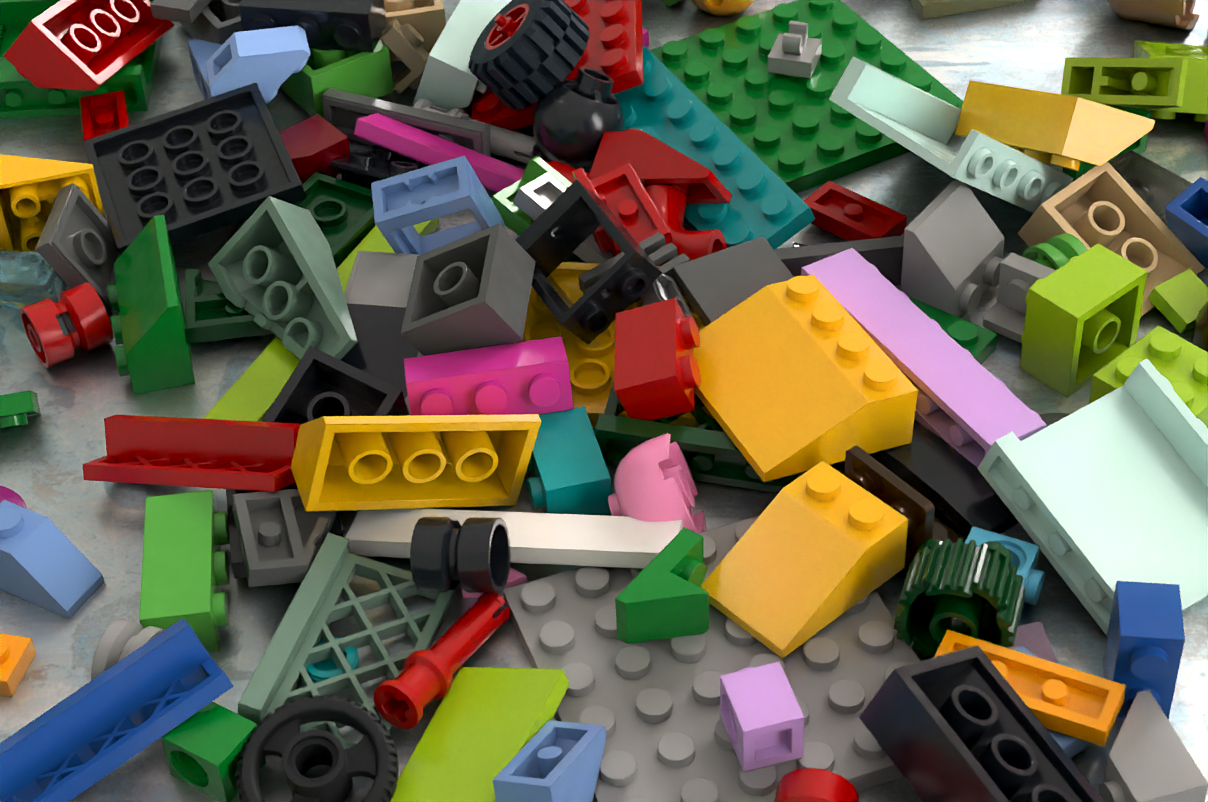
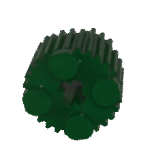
M958 538L956 543H952L950 539H945L944 541L938 539L927 540L918 548L914 561L910 562L894 614V629L898 630L897 639L904 640L909 646L913 641L912 648L914 650L922 649V656L924 657L929 655L935 656L947 630L1005 648L1012 647L1025 599V586L1022 585V575H1017V566H1011V551L999 542L994 541L985 542L977 546L975 540H971L967 544L964 543L962 538Z

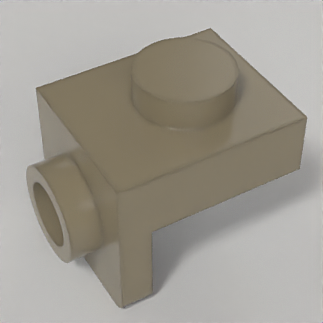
M394 18L385 26L380 39L407 66L394 78L393 88L400 94L407 87L412 91L419 87L429 53L421 46L425 41L419 32L407 22L402 26Z

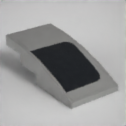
M358 251L344 295L358 342L341 361L401 389L409 415L411 416L405 380L404 359L423 355L401 335V329L417 256L420 254Z

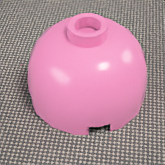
M666 433L632 448L620 461L614 476L616 493L608 496V504L612 516H630L646 522L682 520L683 528L685 527L695 533L706 531L704 511L693 516L694 496L699 495L679 445L676 441L670 443L671 435Z

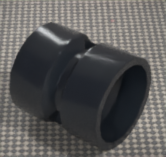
M449 517L419 518L414 527L410 548L411 573L418 590L421 592H447L449 590H456L458 585L461 584L468 593H500L503 591L509 575L511 555L509 532L502 518L470 517L465 520L462 527L458 520H451Z

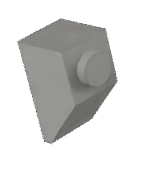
M1150 690L1138 692L1109 752L1104 782L1099 785V795L1105 802H1205L1208 790L1207 780Z

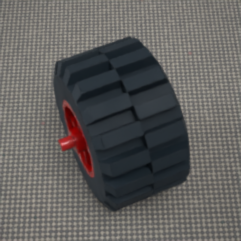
M512 0L494 16L480 34L471 52L468 68L507 107L512 110L526 108L538 102L543 94L547 95L554 89V85L563 82L572 72L587 46L590 37L589 26L563 0Z

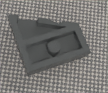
M298 489L233 494L232 511L249 587L302 582L327 534L330 532L338 511L306 512Z

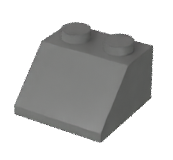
M954 179L905 228L900 290L909 298H914L959 318H962L966 313H973L986 291L991 286L996 287L999 285L1001 262L1004 260L1005 237L966 183Z

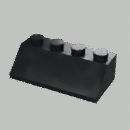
M978 645L894 669L859 717L923 802H1105Z

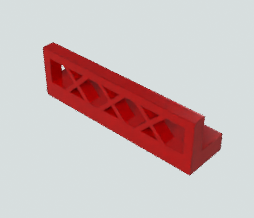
M113 415L104 418L107 455L82 464L83 478L88 481L276 492L296 483L291 470V464L301 424Z

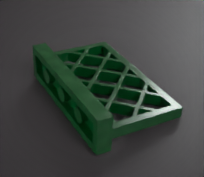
M613 382L604 414H599L595 427V436L607 467L618 468L620 461L632 448L647 440L668 433L671 435L670 443L676 441L696 481L779 493L782 488L805 473L801 472L763 482L726 432L722 431V427L715 418L711 419L701 408L704 404L696 394H694V410L689 411L700 424V426L694 428L670 424V422L678 419L679 416L685 413L653 421L618 416L625 409L614 391Z

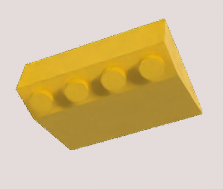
M814 274L796 276L787 281L766 285L698 331L700 346L694 348V357L699 367L701 384L698 387H694V392L763 482L808 471L821 461L828 465L845 461L846 451L855 445L866 453L872 454L911 443L918 389Z

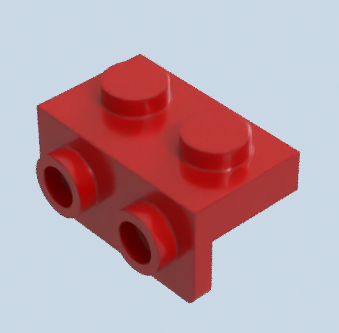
M629 163L593 180H589L582 167L573 171L574 179L580 181L607 205L637 243L657 232L665 236L666 245L671 242L673 243L671 231ZM601 225L592 233L603 254L610 251L614 257L623 252Z

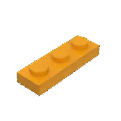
M951 630L946 631L934 657L978 645L1045 728L1105 747L1124 702L1126 685Z

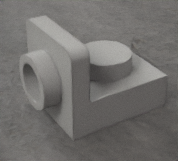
M1011 252L1001 262L997 302L984 314L983 327L1021 343L1027 306L1025 298L1028 289L1035 281L1041 278L1044 279L1056 270Z

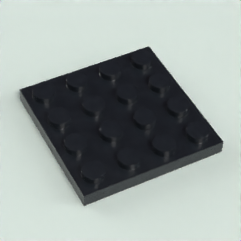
M257 83L82 141L89 164H93L100 197L120 256L149 221L157 215L164 214L170 244L173 246L182 242L193 241L202 235L228 226L243 223L248 220L268 196L290 204L307 199L301 180Z

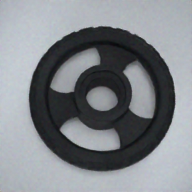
M313 695V698L310 699L307 696L293 700L294 703L292 704L287 702L281 707H277L274 709L275 712L273 714L268 713L266 717L258 722V727H255L252 735L248 737V742L244 743L243 749L239 753V761L236 766V786L240 802H265L260 792L259 773L264 757L269 755L282 758V767L293 796L291 802H345L352 789V777L366 776L374 780L370 791L362 802H390L397 788L399 776L398 756L394 741L387 727L371 710L368 711L365 706L355 701L350 702L349 699L339 696L330 698L329 695ZM318 721L337 722L354 728L363 737L356 745L344 749L340 740L332 733L316 729L300 733V726ZM327 765L331 767L325 775L319 778L304 777L306 772L314 766Z

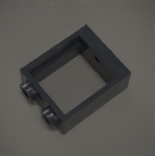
M577 179L515 239L536 261L532 280L533 289L558 322L588 345L615 320L616 313L624 311L636 298L644 294L648 287L662 274L607 205ZM601 225L625 255L573 304L550 274ZM558 227V229L555 232L551 233L553 229Z

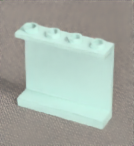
M852 57L829 98L835 104L952 178L1032 213L1043 202L1064 189L1074 180L1068 174L974 129H971L960 150L957 152L946 144L957 127L960 109L858 58Z
M1148 359L1139 362L1123 386L1026 439L1020 441L1012 431L994 441L977 469L1035 544L1040 546L1039 549L1106 635L1108 633L1116 581L1179 584L1182 612L1208 597V429L1200 419L1195 417L1176 394L1171 383L1157 371Z

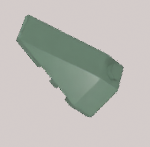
M268 196L212 258L208 265L226 299L236 307H245V311L255 316L253 320L255 323L275 334L283 341V346L300 360L309 346L341 360L358 340L330 245L310 210Z

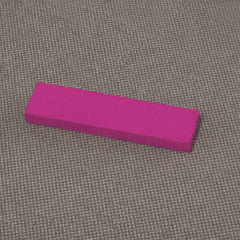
M379 113L357 119L354 130L356 137L429 166L465 155L482 185L497 193L520 180L525 171Z

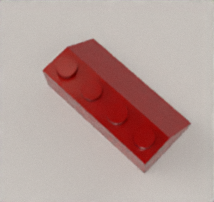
M60 0L30 21L3 56L15 67L21 76L30 80L37 88L95 91L168 33L175 24L169 20L154 18L152 16L150 6L152 2L150 0Z

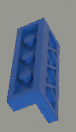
M182 618L0 743V801L69 802L234 686L225 672L210 657L191 626Z

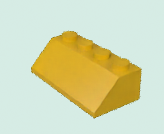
M969 80L955 135L967 138L971 129H974L1047 165L1052 164L1079 171L1081 162L1102 166L1153 130L1155 120L1081 97Z
M538 414L323 416L300 425L291 470L306 512L516 506L542 421Z

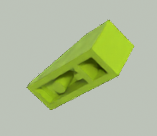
M1065 57L1061 94L1081 97L1104 105L1142 108L1146 110L1182 107L1188 59Z

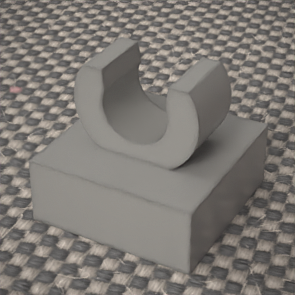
M790 21L789 33L778 34L768 55V72L811 78L821 56L822 39L807 37V23Z

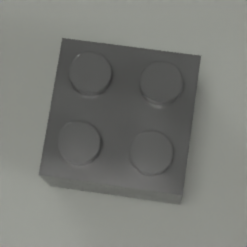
M500 223L417 256L401 335L423 356L511 344L522 340L536 261Z

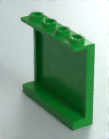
M0 0V119L81 115L80 97L123 90L128 112L148 111L163 37L95 91L37 88L30 80L21 76L3 55L30 21L60 0Z

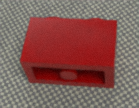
M676 298L615 314L614 391L629 418L653 421L694 410V387H698L701 384L699 367L694 357V348L700 346V336L694 318L692 316L685 317Z

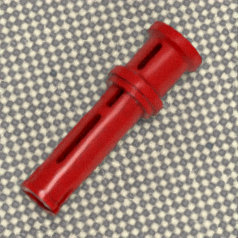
M482 593L477 601L428 650H417L411 653L403 663V670L393 680L387 679L376 687L373 699L380 715L392 726L399 729L409 730L415 727L423 717V709L432 700H439L450 691L453 674L501 625L509 620V607L503 608L496 616L493 615L506 601L496 593Z

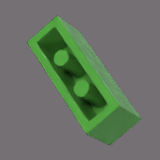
M213 490L146 497L139 621L144 628L154 626L167 629L184 618L207 652L219 651L220 627L229 626L226 592H220V585H228L230 583L227 552L221 551V545L230 544L227 511L217 512Z

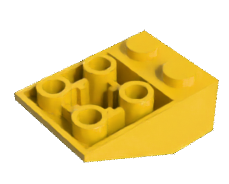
M0 154V265L42 258L35 249L60 189L72 183L77 185L105 218L93 164Z

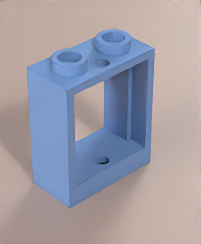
M465 155L371 183L375 224L395 253L422 255L499 223L505 228L503 218ZM467 209L471 210L477 220L421 237L413 226Z

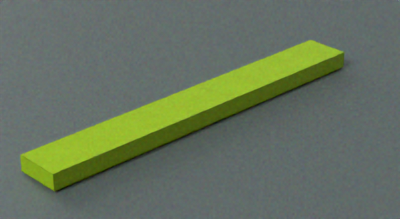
M439 218L413 226L420 237L432 234L440 225ZM376 225L337 268L344 295L358 251L395 253ZM276 336L203 419L261 422L299 364L300 359L283 346V341Z

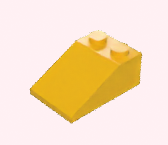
M821 461L781 489L702 583L701 588L708 592L711 605L783 659L905 567L908 518L824 461Z

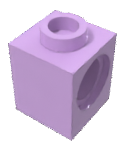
M780 661L758 667H747L737 672L721 675L720 716L743 772L803 758L804 715Z

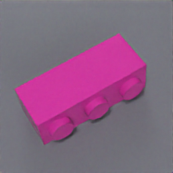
M562 336L404 359L405 380L411 416L545 414L574 409L568 358Z

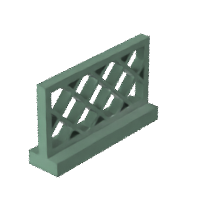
M328 533L238 702V714L258 724L268 713L273 714L275 712L274 709L281 707L287 702L292 704L295 699L307 696L310 699L313 698V695H330L349 688L355 701L365 706L368 711L371 710L378 717L380 713L377 711L374 700L369 701L360 684L387 675L389 680H393L399 674V671L403 670V663L411 653L417 650H428L432 646L452 603L455 590L447 592H421L414 584L411 571L350 553V539ZM354 575L377 581L382 590L356 598L349 584ZM418 594L434 599L436 602L433 608L411 615L402 599ZM390 603L399 619L373 627L364 611ZM353 615L361 632L335 640L328 628L329 624ZM407 632L415 646L414 650L390 657L382 640ZM323 639L325 644L318 646L320 640ZM370 645L379 662L352 670L343 654L344 649L350 646L358 649ZM332 658L336 667H340L343 672L341 675L313 684L306 668L309 663L314 664ZM299 683H300L301 686H302V688L297 689V687H298V685H299ZM382 717L381 721L391 735L395 726H392ZM318 721L300 726V733L315 729L332 733L340 740L344 749L351 748L357 744L343 739L338 729L347 726L345 724Z

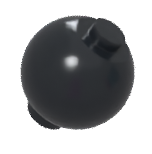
M580 67L575 80L565 79L563 82L554 85V89L547 95L543 94L534 109L532 129L539 149L550 159L549 162L559 161L577 169L581 167L583 170L592 168L603 133L624 131V115L619 101L611 93L614 80L611 77L594 69Z

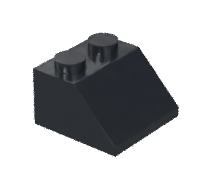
M309 346L261 422L304 424L323 416L410 415L401 389Z

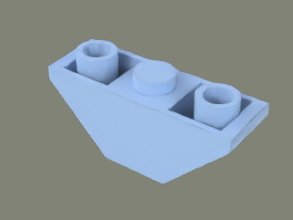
M297 25L234 32L206 62L210 98L257 83L265 103L267 104L272 101L283 82L292 73L296 74L302 70L307 63L308 57L311 55L305 30Z

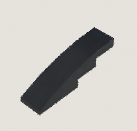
M915 420L911 443L869 454L931 501L935 507L934 516L940 519L946 515L966 537H968L973 526L1001 534L1018 523V520L977 469L978 467L942 438Z

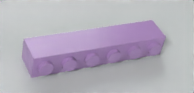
M853 248L802 267L801 276L814 274L918 389L915 419L922 426L946 441L975 466L978 467L994 441L1013 431L1018 439L1022 441L1046 428L1047 424L1037 412L1029 409L1007 389L1000 379L995 378L974 359L967 349L962 348L935 320L930 319L903 291L898 290L887 280L876 266L865 260Z

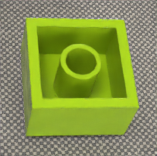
M1097 243L1079 256L1069 259L1064 266L1044 279L1041 278L1035 281L1028 289L1025 298L1027 306L1024 331L1021 335L1022 349L1019 368L1066 398L1090 383L1097 371L1136 343L1148 271Z
M1159 325L1093 375L1089 404L1123 386L1139 362L1148 359L1157 371L1171 383L1176 394L1195 417L1200 419L1208 429V352Z

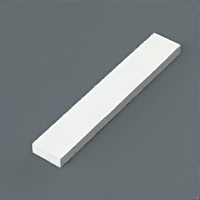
M426 508L359 510L345 538L350 539L349 552L359 556L410 558L411 538L419 518L449 517L451 520H458L461 527L465 520L470 517L502 518L509 532L510 563L644 569L683 529V521L646 522L630 516Z

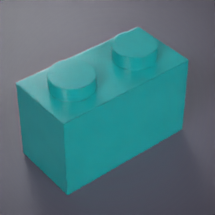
M585 406L539 415L542 422L526 473L530 472L531 477L527 478V489L532 509H542L543 513L612 516L608 504V496L612 495L611 477Z

